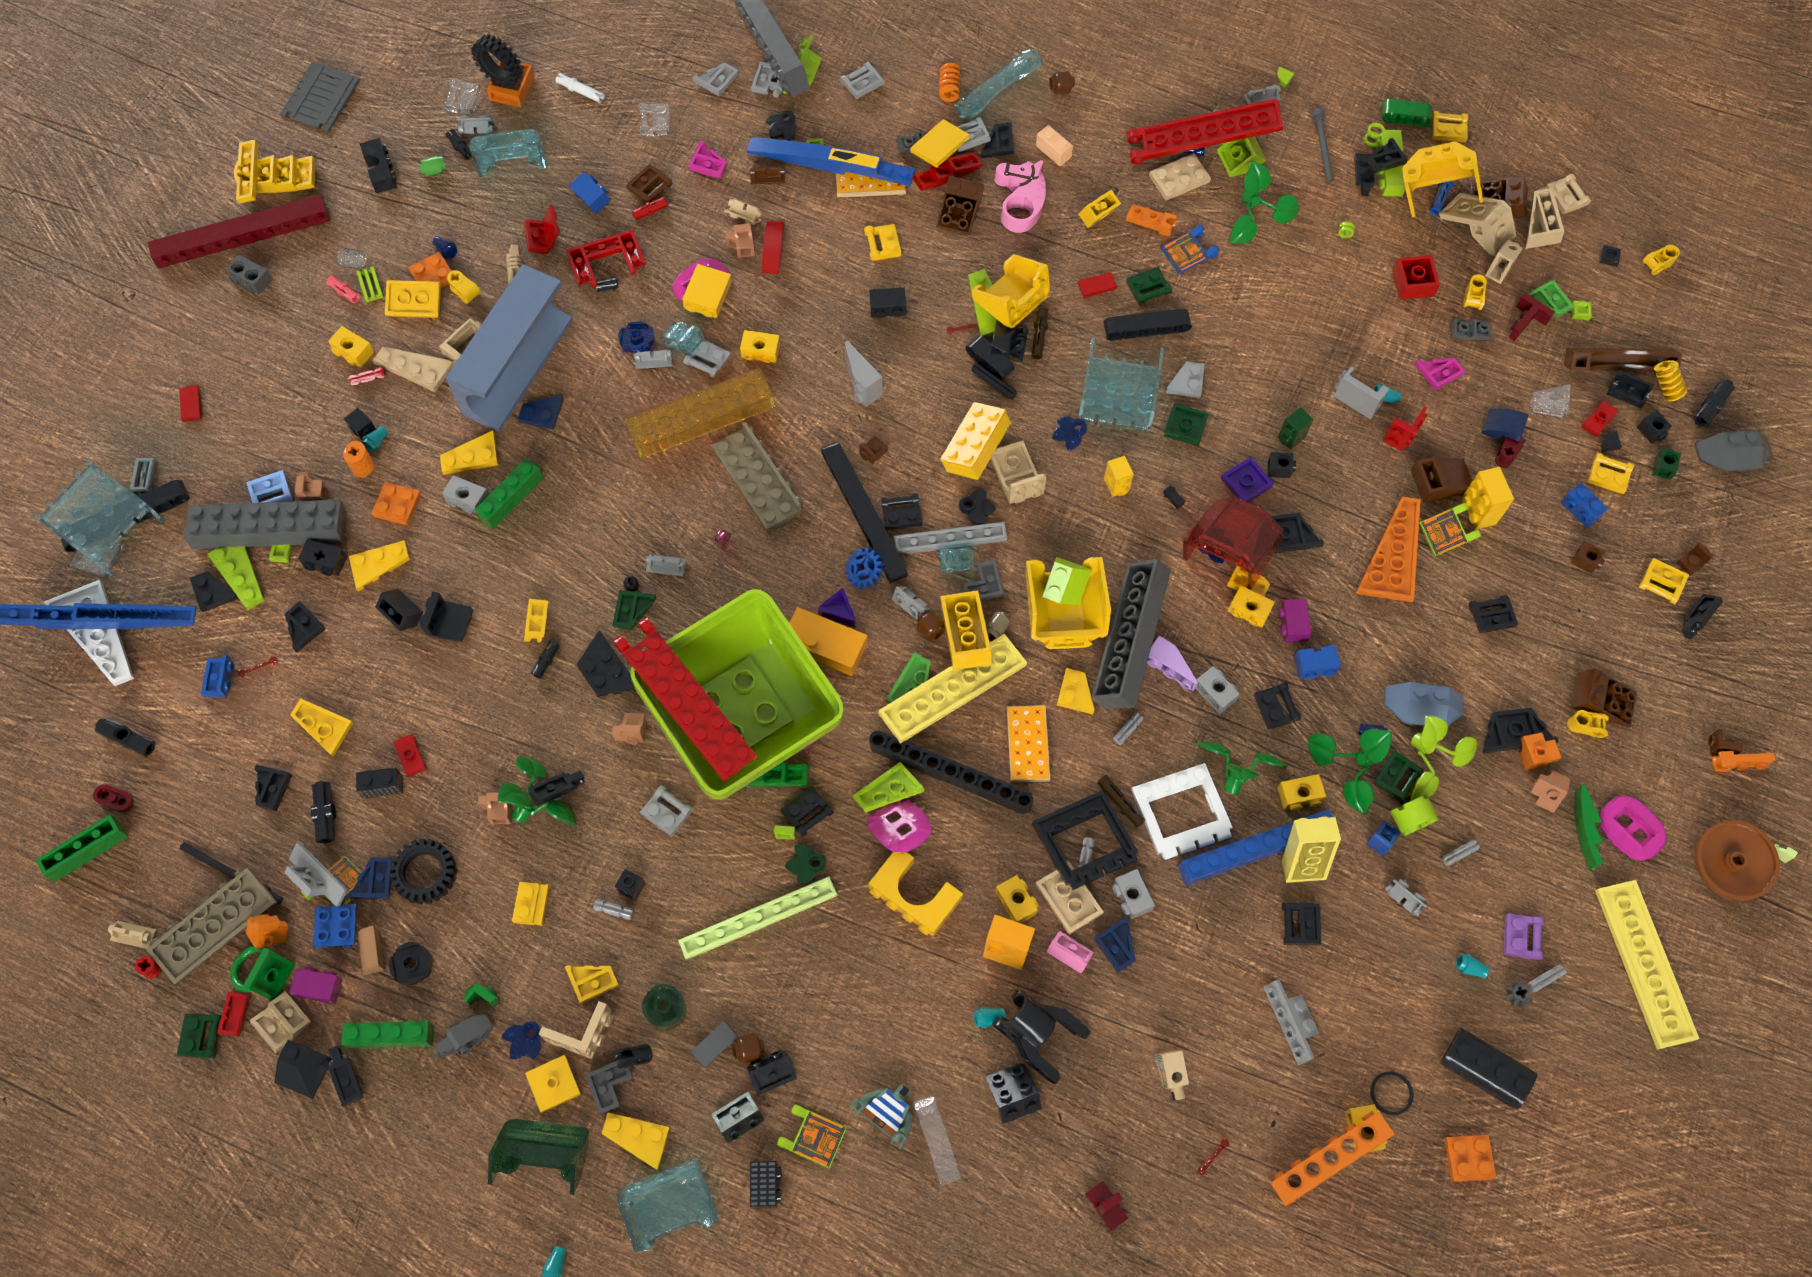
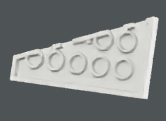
M97 580L44 601L45 605L74 606V603L109 604L103 583ZM67 629L114 686L134 679L118 629Z

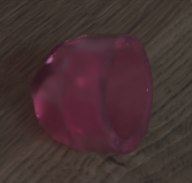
M719 530L715 533V541L721 546H725L729 542L731 537L729 532Z

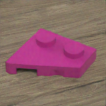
M700 140L690 161L689 170L721 179L726 170L727 161L719 157L713 149L710 150L706 147L705 143Z
M1446 358L1444 360L1432 359L1431 362L1418 360L1415 363V367L1435 391L1463 376L1466 372L1455 358Z

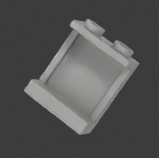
M1351 366L1348 371L1344 370L1340 375L1339 382L1335 386L1337 391L1334 397L1371 420L1380 408L1389 388L1383 385L1378 392L1374 391L1351 376L1355 369Z

